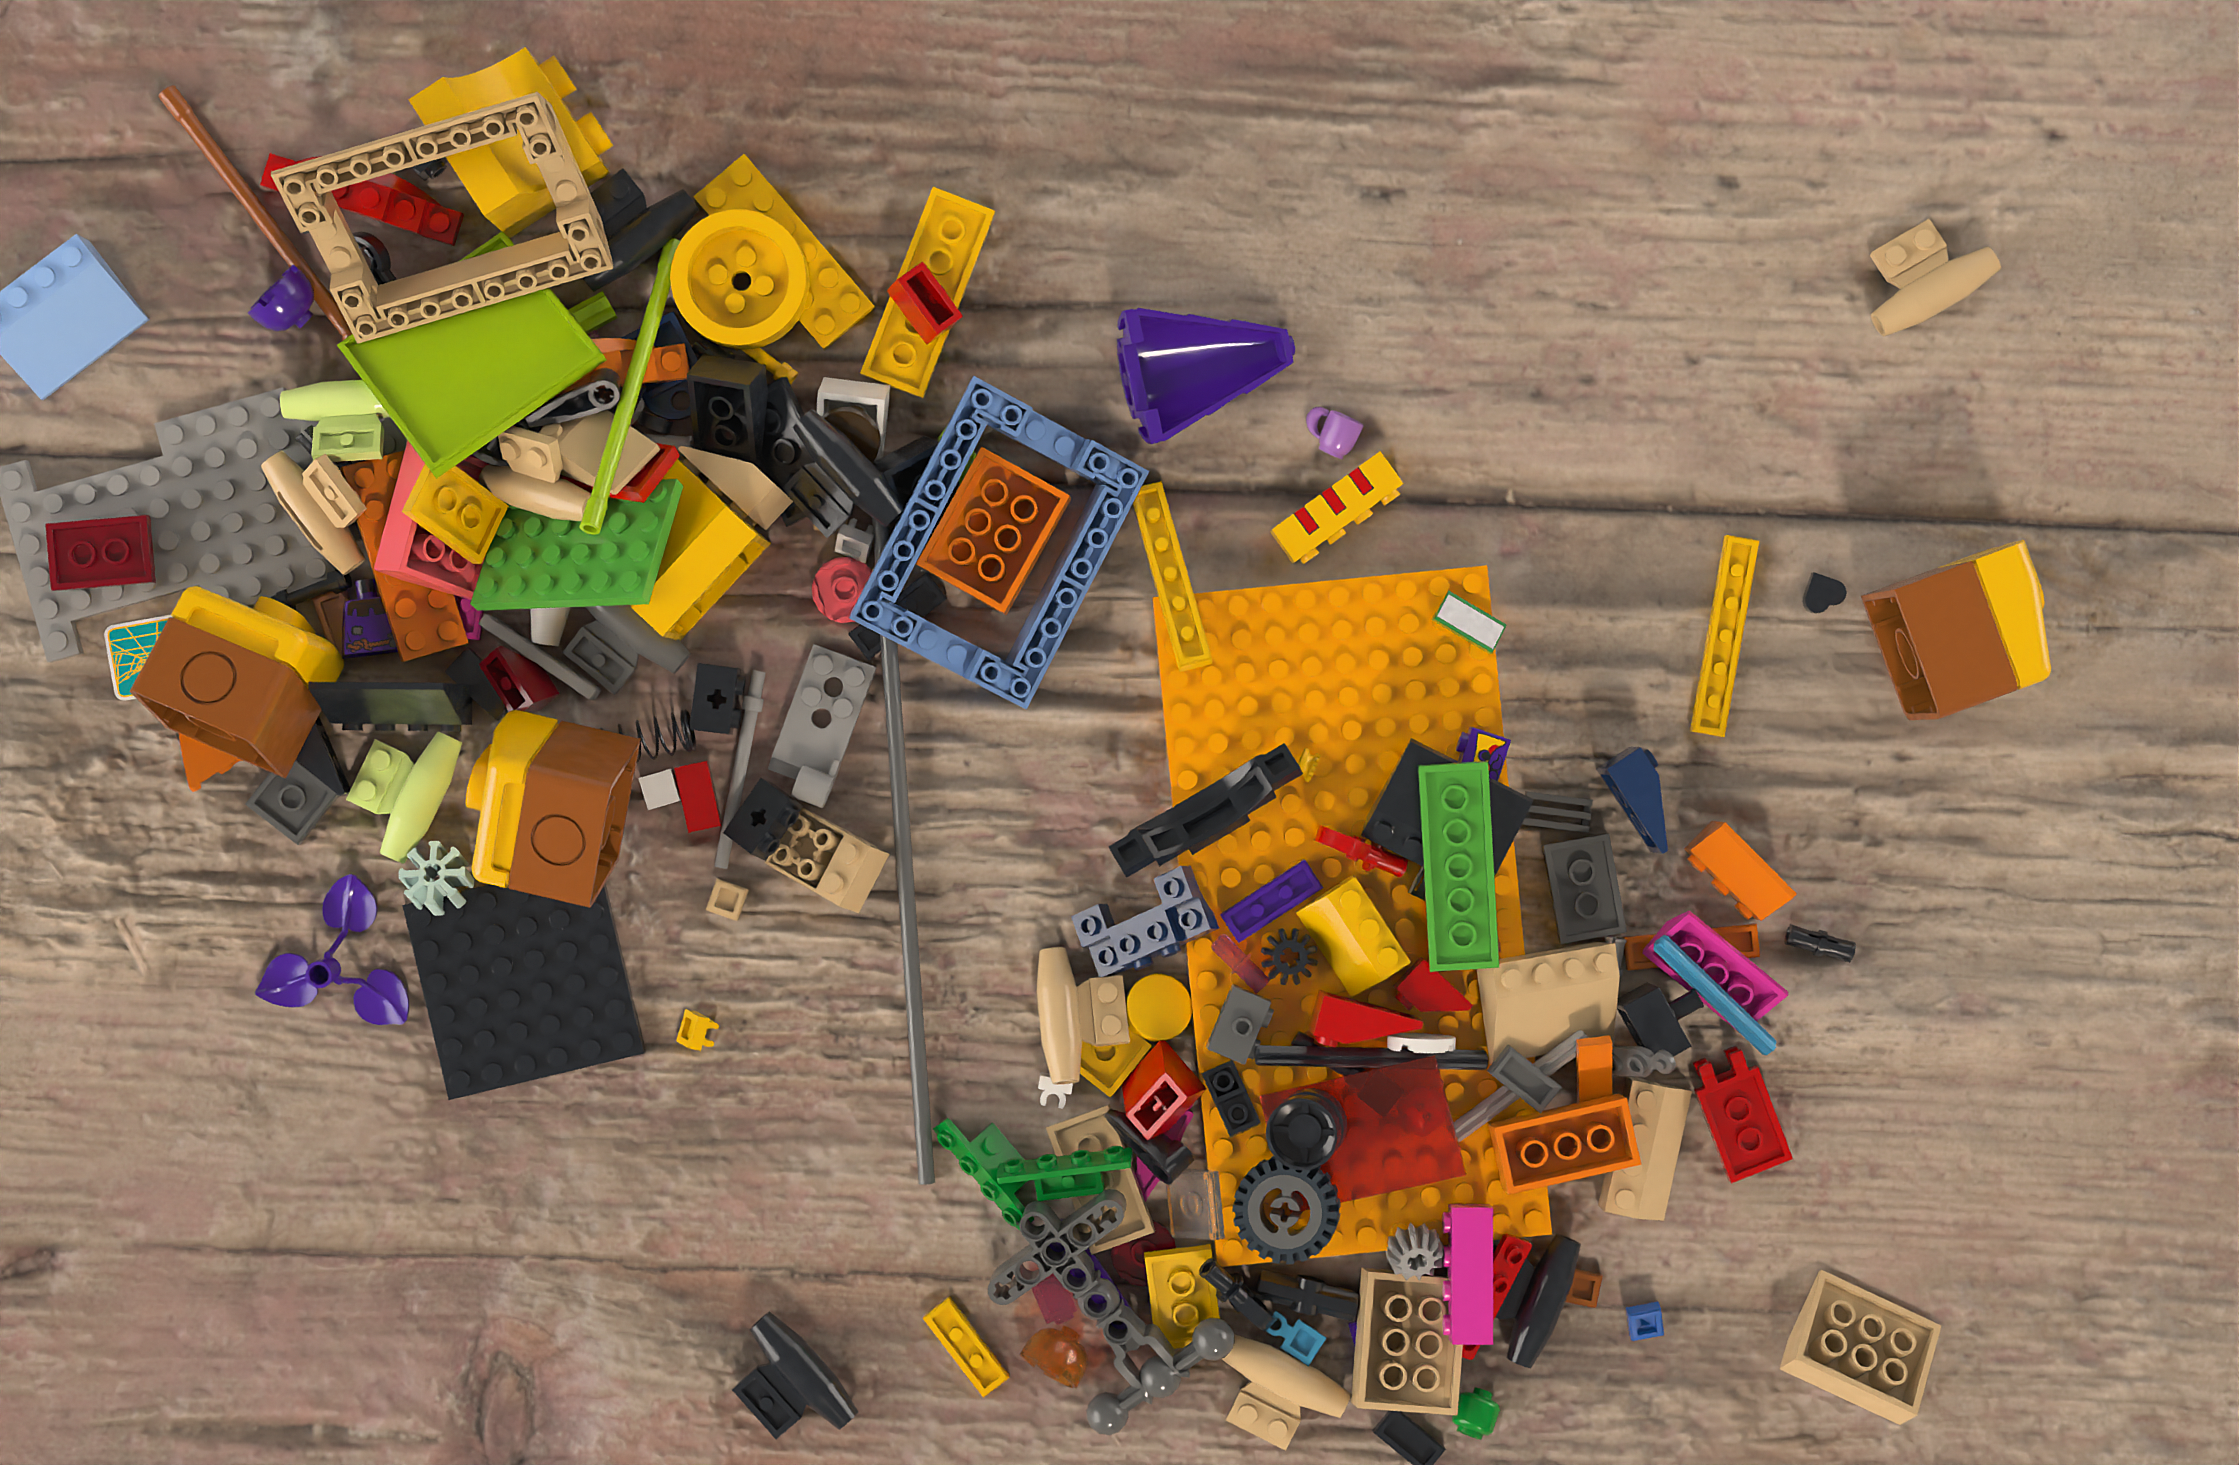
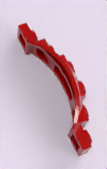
M270 153L260 185L279 192L271 176L272 171L318 157L294 161ZM392 173L331 191L340 209L402 228L425 238L455 246L464 214L442 207L427 193Z

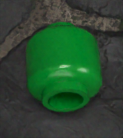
M1474 1387L1472 1393H1460L1458 1414L1452 1416L1453 1423L1458 1426L1457 1432L1482 1440L1483 1435L1489 1436L1492 1434L1500 1411L1499 1404L1491 1400L1493 1393Z

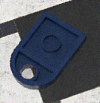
M673 311L661 318L653 346L659 348L684 343L689 369L691 370L699 359L692 350V346ZM640 328L621 338L637 341ZM687 379L659 384H644L647 388L642 398L647 407L656 415L668 420H683L691 417L690 406L683 411L676 410L673 406V399L676 394L680 392L689 394Z

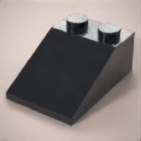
M703 354L687 373L694 447L697 450L753 463L759 469L768 398L766 365Z
M922 436L872 463L882 473L904 508L939 443L926 436ZM957 484L953 489L939 519L937 520L923 550L925 549L928 541L934 533L952 498L958 490ZM900 516L894 521L895 524H897Z

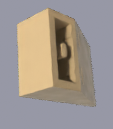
M685 446L678 448L686 457L682 463L706 483L707 487L725 501L751 527L758 523L767 530L793 502L753 463Z
M802 807L796 823L787 829L780 839L778 849L767 858L765 864L837 906L859 913L890 854Z

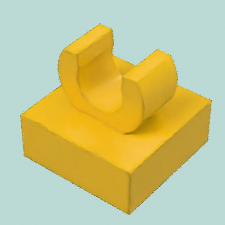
M685 1009L676 1041L689 1049L701 1051L702 1045L712 1047L715 1042L705 1038L706 1031L709 1028L718 1029L719 1025L697 1011Z

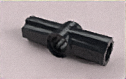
M1262 1268L1256 1286L1255 1298L1287 1305L1291 1310L1307 1315L1316 1316L1320 1313L1353 1322L1360 1294L1354 1290L1325 1284V1281L1312 1276L1301 1274L1291 1276Z

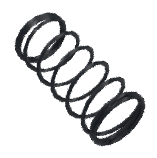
M686 709L680 712L685 743L679 731L675 715L671 712L673 729L672 753L664 742L655 716L653 717L656 740L654 757L645 743L639 721H635L637 738L641 739L636 764L641 758V742L648 756L653 760L657 758L659 738L665 751L670 756H673L676 752V732L686 751L692 752V750H696L694 730H689L690 714ZM618 724L619 734L623 735L621 724Z

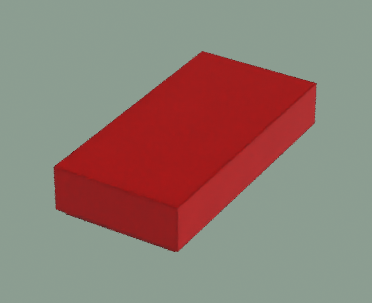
M702 761L675 767L674 770L688 833L722 826L709 762Z

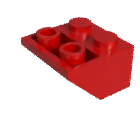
M1160 1040L1122 1083L1126 1116L1148 1141L1168 1132L1207 1088L1165 1040Z

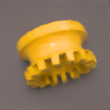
M1307 748L1304 749L1298 765L1303 772L1302 775L1305 781L1309 782L1314 773L1313 771L1316 769L1314 767L1318 765L1321 755L1318 753L1311 755Z

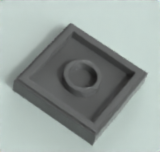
M295 760L286 779L270 772L245 805L295 844L301 845L339 796Z

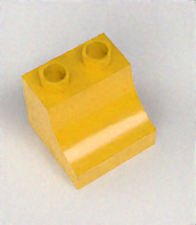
M524 47L508 58L478 72L454 78L442 77L408 99L424 125H429L538 92L552 105L587 187L610 174L599 155L614 145L591 111L577 121L575 120L562 99L577 89L554 55L539 64L528 49ZM518 128L516 136L446 156L483 215L509 238L556 209V205L537 163L530 165L522 147L523 139Z
M677 459L663 479H677L683 485V489L649 604L630 606L661 636L681 641L771 543L754 527H751L745 520L739 517L725 501L705 485L706 483L690 471L681 460Z

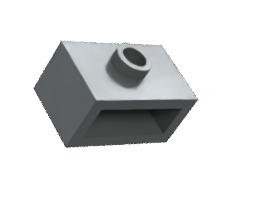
M1232 984L1207 1042V1049L1244 1065L1248 1058L1254 1059L1255 1048L1261 1043L1256 1037L1261 1026L1264 1028L1268 1027L1274 1009L1269 1008L1271 1004L1270 999Z

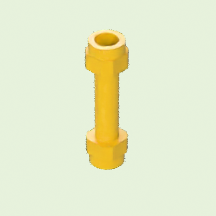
M760 347L746 350L741 349L756 362L765 364L766 369L774 375V380L787 376L791 385L799 374L786 362L781 364Z

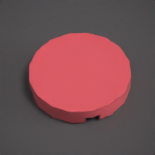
M851 557L834 558L823 564L816 573L812 584L813 601L818 610L828 619L839 623L855 622L848 617L872 569L863 562Z

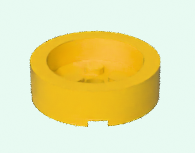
M733 209L717 212L702 219L682 238L674 253L671 265V289L680 313L703 337L725 347L746 350L771 344L793 328L805 309L804 306L810 288L809 270L805 256L791 234L777 221L762 213L744 209ZM737 273H747L750 275L751 285L748 289L739 291L734 288L733 279Z

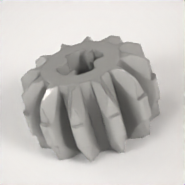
M1410 1222L1408 1229L1404 1230L1397 1227L1396 1235L1389 1236L1386 1256L1395 1274L1402 1273L1405 1280L1416 1276L1420 1281L1423 1274L1433 1276L1434 1268L1442 1267L1444 1247L1435 1229L1428 1230L1425 1223L1415 1228Z

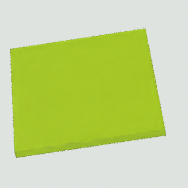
M500 232L459 261L513 246L514 243L506 234ZM550 288L358 344L352 334L337 344L338 348L436 479L606 361L600 349Z

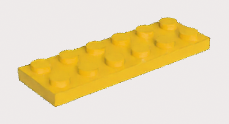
M745 154L740 156L693 196L709 216L725 210H751L774 219L791 234L805 256L810 277L808 297L799 321L824 351L875 308L872 302Z
M932 187L897 279L923 261L938 283L945 289L955 306L959 308L995 216V210ZM890 296L860 374L923 399L950 329L926 345Z

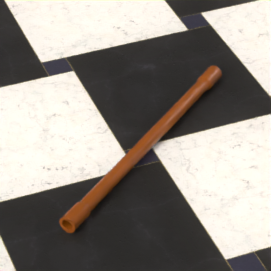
M171 85L161 91L158 96L175 120L184 127L289 267L294 264L309 279L314 289L315 302L340 333L342 339L344 340L352 335L333 296L196 117L192 107L176 86Z

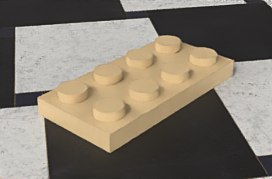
M1110 1104L1046 1127L1055 1155H1070L1078 1150H1088L1089 1152L1103 1151L1111 1146L1125 1148L1123 1139L1103 1116L1111 1109ZM1133 1167L1102 1171L1105 1190L1115 1189L1120 1191L1126 1198L1127 1206L1121 1224L1089 1247L1091 1255L1156 1231ZM1098 1194L1071 1197L1075 1210H1078ZM1106 1205L1104 1207L1103 1213L1109 1210V1208ZM1115 1207L1110 1208V1209H1112L1114 1212H1116V1208H1115ZM1080 1223L1083 1233L1092 1231L1088 1224Z

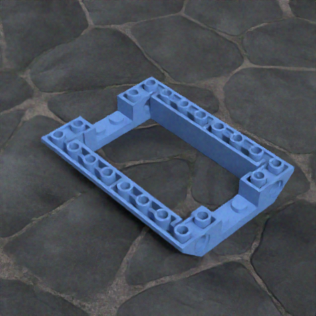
M973 376L848 618L1027 710L1149 471L1099 443L1084 439L1033 411V408ZM986 425L1096 484L1005 661L894 604Z

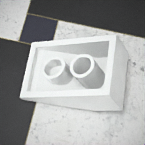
M824 377L818 390L817 413L823 416L835 408L852 405L860 406L874 420L880 432L881 446L874 461L883 457L890 385Z

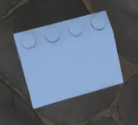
M75 234L0 291V355L41 400H44L150 319L88 239Z

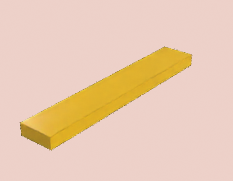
M1162 482L1141 486L1132 505L1179 672L1212 664L1211 652Z
M1731 535L1724 536L1690 732L1725 737L1757 558L1758 540Z

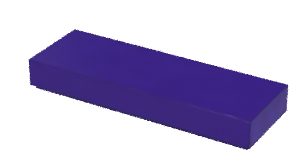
M1303 859L1222 912L1220 916L1237 942L1240 943L1321 890L1323 886L1306 860Z

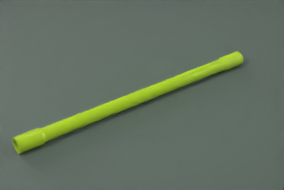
M672 238L663 246L660 255L657 275L591 496L587 500L580 523V529L588 534L595 535L601 531L608 507V497L670 291L672 260L680 243L677 239Z

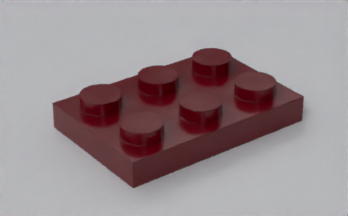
M149 515L45 524L51 591L156 583L151 518Z

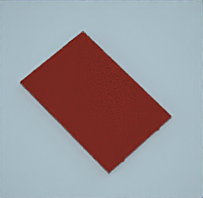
M1436 1055L1259 1096L1266 1124L1272 1112L1287 1097L1301 1089H1320L1330 1093L1340 1102L1347 1117V1133L1341 1146L1321 1165L1320 1170L1324 1174L1328 1172L1331 1176L1330 1182L1332 1185L1336 1184L1338 1189L1337 1198L1340 1199L1341 1203L1467 1175ZM1295 1191L1304 1202L1300 1211L1310 1210L1307 1199L1299 1191Z

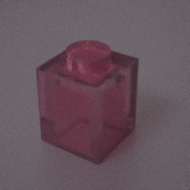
M1053 1273L1031 1288L1046 1324L1053 1321L1056 1325L1067 1322L1074 1317L1073 1312L1078 1310V1304L1073 1298V1293L1065 1289Z

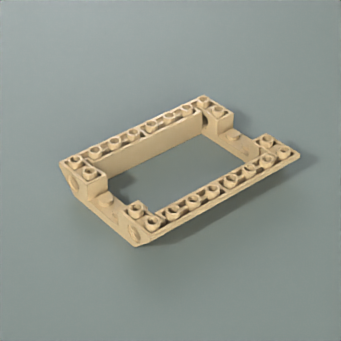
M538 92L271 172V176L300 233L309 231L331 273L330 291L357 344L613 269V262L601 217L552 105ZM518 128L523 139L522 147L530 165L537 163L556 205V223L560 232L378 285L331 191L516 136Z

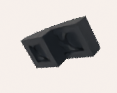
M467 647L445 672L457 684L471 685V698L492 717L499 720L507 712V708L479 666V663L483 660L472 649Z

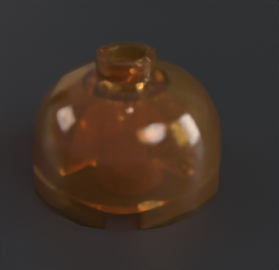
M1064 1325L1061 1330L1048 1327L1034 1333L1019 1354L1032 1367L1037 1365L1044 1371V1375L1069 1388L1074 1387L1077 1389L1088 1366L1086 1349L1078 1342L1080 1335Z

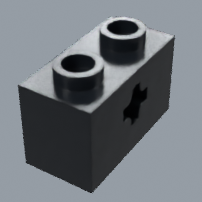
M703 663L697 664L689 730L733 735V729H739L741 709H736L738 695L743 696L746 676L741 675L740 668ZM720 689L721 696L726 697L727 701L726 704L722 703L719 705V709H716V703L711 702V696L717 695Z
M760 778L723 834L750 854L766 861L778 849L780 839L787 829L796 823L803 805L775 784Z

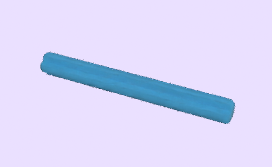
M1666 935L1655 941L1654 951L1762 1055H1768L1775 1050L1776 1040L1675 942Z

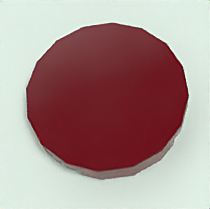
M1152 1220L1156 1230L1154 1233L1111 1248L1113 1266L1119 1276L1132 1285L1148 1286L1145 1252L1176 1249L1174 1237L1168 1228L1158 1221Z

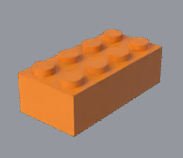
M1619 1093L1543 1110L1541 1114L1535 1112L1488 1123L1501 1186L1508 1195L1641 1165L1628 1101L1626 1097Z

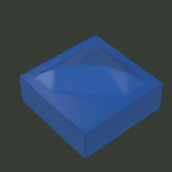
M1658 1301L1626 1307L1628 1331L1631 1341L1664 1335L1662 1312Z

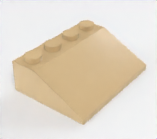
M1594 942L1499 959V968L1477 969L1490 1064L1496 1060L1507 1045H1510L1525 1058L1544 1055L1578 1030H1582L1588 1038L1610 1035L1612 1042H1614L1620 979L1615 943Z
M1361 1267L1351 1403L1357 1408L1443 1415L1458 1414L1463 1345H1452L1448 1335H1443L1442 1320L1443 1315H1448V1301H1443L1442 1285L1443 1280H1448V1276L1423 1274L1420 1281L1416 1276L1405 1280L1402 1273L1395 1274L1393 1270Z
M1820 1270L1788 1338L1779 1369L1901 1425L1918 1415L1941 1325Z

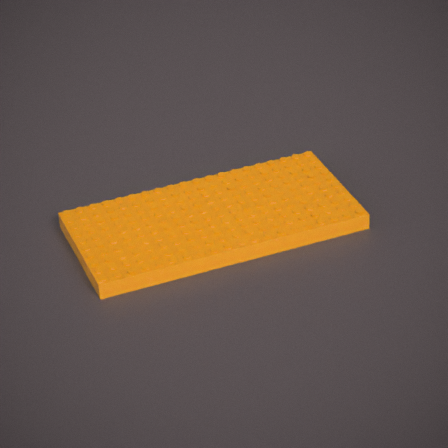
M1487 565L1194 593L1211 652L1212 664L1179 672L1159 597L1152 598L1172 807L1220 780L1259 754H1266L1283 743L1286 744L1297 763L1305 748L1309 749L1311 755L1316 753L1321 755L1318 765L1314 767L1316 769L1313 771L1314 773L1309 782L1305 781L1303 775L1297 777L1274 791L1277 798L1248 814L1250 822L1194 855L1187 850L1177 856L1178 867L1191 866L1199 889L1208 906L1213 911L1219 929L1186 943L1185 946L1192 1002L1198 1079L1207 1088L1200 1096L1215 1256L1216 1262L1221 1267L1267 1263L1273 1260L1270 1257H1266L1265 1260L1259 1257L1260 1252L1255 1249L1251 1251L1247 1247L1248 1242L1246 1239L1241 1240L1239 1237L1240 1229L1238 1226L1235 1227L1233 1221L1235 1218V1212H1232L1235 1202L1234 1196L1246 1174L1262 1160H1269L1274 1156L1269 1149L1266 1139V1127L1270 1115L1287 1097L1298 1090L1306 1088L1320 1089L1333 1095L1342 1105L1347 1117V1133L1343 1143L1320 1168L1324 1174L1328 1172L1331 1176L1330 1182L1332 1185L1336 1184L1338 1189L1337 1198L1341 1202V1207L1339 1208V1213H1341L1340 1220L1329 1243L1322 1248L1320 1253L1316 1256L1312 1255L1310 1258L1387 1251L1389 1236L1396 1235L1397 1227L1404 1230L1408 1229L1410 1222L1415 1228L1425 1223L1428 1230L1435 1229L1443 1245H1448V1233H1443L1442 1215L1443 1212H1448V1204H1490L1493 1207V1240H1501L1505 1233L1519 1238L1552 1235L1548 1187L1545 1186L1508 1195L1501 1186L1488 1127L1490 1122L1538 1111L1519 1098L1462 1141L1458 1142L1449 1132V1125L1504 1085L1487 1072L1488 1068L1492 1065L1489 1063V1056L1488 1067L1485 1070L1364 1068L1369 1071V1075L1363 1086L1374 1072L1379 1069L1405 1090L1385 1117L1357 1096L1361 1089H1357L1345 1082L1344 1076L1329 1067L1258 1066L1255 1060L1250 1058L1247 1059L1244 1065L1233 1060L1261 1125L1232 1138L1228 1134L1201 1074L1232 1060L1210 1051L1206 1047L1232 984L1271 1001L1269 1008L1274 1009L1270 1023L1267 1028L1261 1026L1256 1037L1257 1040L1261 1041L1260 1045L1290 1046L1298 1031L1314 1039L1315 1035L1308 1028L1318 991L1322 990L1415 1015L1423 1021L1422 1029L1403 1033L1450 1035L1456 1038L1455 1049L1485 1050L1488 1054L1477 969L1437 971L1473 1005L1469 1011L1420 1012L1415 1007L1409 1011L1395 998L1399 992L1393 985L1420 957L1429 963L1426 902L1408 893L1421 865L1408 859L1406 871L1400 878L1378 868L1365 871L1362 869V860L1358 859L1356 862L1346 858L1345 853L1314 841L1319 826L1322 825L1352 838L1354 835L1365 839V843L1371 844V840L1361 836L1366 817L1411 738L1458 761L1461 752L1456 751V746L1461 733H1467L1469 727L1504 737L1496 649H1494L1492 654H1488L1431 620L1448 591L1492 616ZM1505 758L1498 782L1509 787ZM1513 840L1499 870L1494 876L1499 959L1525 955ZM1383 847V849H1385V850H1387V851H1390V852H1392V853H1394V854H1396V855H1399V854H1397V853H1395V852H1393V851H1391V850H1389V849ZM1305 859L1323 888L1238 943L1220 914ZM1424 872L1420 882L1418 883V885H1416L1414 889L1415 891L1418 890L1424 878ZM1351 875L1356 877L1411 961L1410 964L1384 981L1353 997L1350 996L1296 914V911ZM1281 928L1285 930L1286 936L1289 939L1291 930L1297 928L1299 930L1297 941L1305 934L1311 937L1304 948L1314 945L1317 947V952L1309 954L1307 957L1316 959L1318 964L1317 966L1305 965V968L1312 974L1310 978H1307L1301 971L1297 973L1300 978V984L1298 985L1294 984L1292 975H1288L1286 985H1281L1280 977L1282 972H1279L1275 978L1270 979L1268 973L1275 965L1270 967H1262L1261 965L1263 960L1271 958L1270 955L1261 953V948L1273 949L1274 946L1269 943L1267 937L1271 935L1279 942L1281 938L1278 930ZM1290 948L1283 950L1285 955H1280V961H1286L1289 965L1296 962L1293 958L1298 959V952H1292ZM1387 1036L1349 1044L1338 1042L1337 1047L1388 1048ZM1314 1039L1313 1043L1320 1047H1331L1318 1043L1317 1040ZM1535 1056L1526 1058L1532 1064L1535 1063ZM1418 1086L1434 1087L1448 1104L1445 1122L1424 1137L1418 1136L1414 1132L1407 1134L1396 1119L1400 1115L1397 1107L1398 1102ZM1279 1188L1269 1191L1264 1199L1265 1215L1275 1227L1278 1226L1271 1220L1270 1213L1274 1208L1271 1207L1272 1202L1282 1192ZM1295 1191L1304 1202L1300 1209L1303 1212L1298 1221L1292 1226L1293 1229L1298 1230L1309 1222L1310 1207L1307 1199L1299 1191ZM1284 1202L1281 1206L1287 1216L1293 1211L1289 1209V1203Z

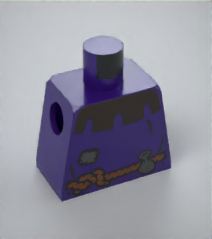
M375 579L355 581L357 600L345 601L343 605L342 659L397 653L398 649L382 599L377 594Z

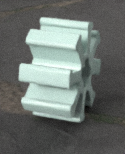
M430 841L428 843L431 847L430 860L426 861L420 852L413 848L407 854V857L419 870H404L400 868L399 879L409 889L405 890L404 894L419 910L425 904L433 915L439 916L445 914L443 911V897L446 895L456 908H461L466 903L465 898L454 886H469V888H473L474 878L465 868L469 866V863L455 847H451V851L448 853L439 841ZM439 875L440 878L434 881L433 879Z

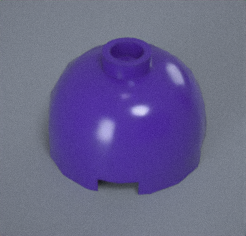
M293 264L282 274L281 280L278 279L247 312L255 321L267 329L286 331L294 325L300 329L313 316L309 309L314 302V289L305 274Z

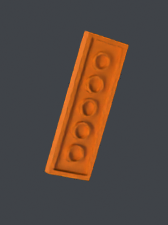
M405 450L385 455L383 459L366 460L340 468L344 479L353 491L358 493L367 508L356 520L401 662L469 643L453 594L400 580L374 570Z

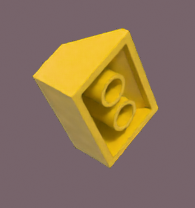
M1353 875L1296 911V914L1351 997L1384 981L1411 963Z

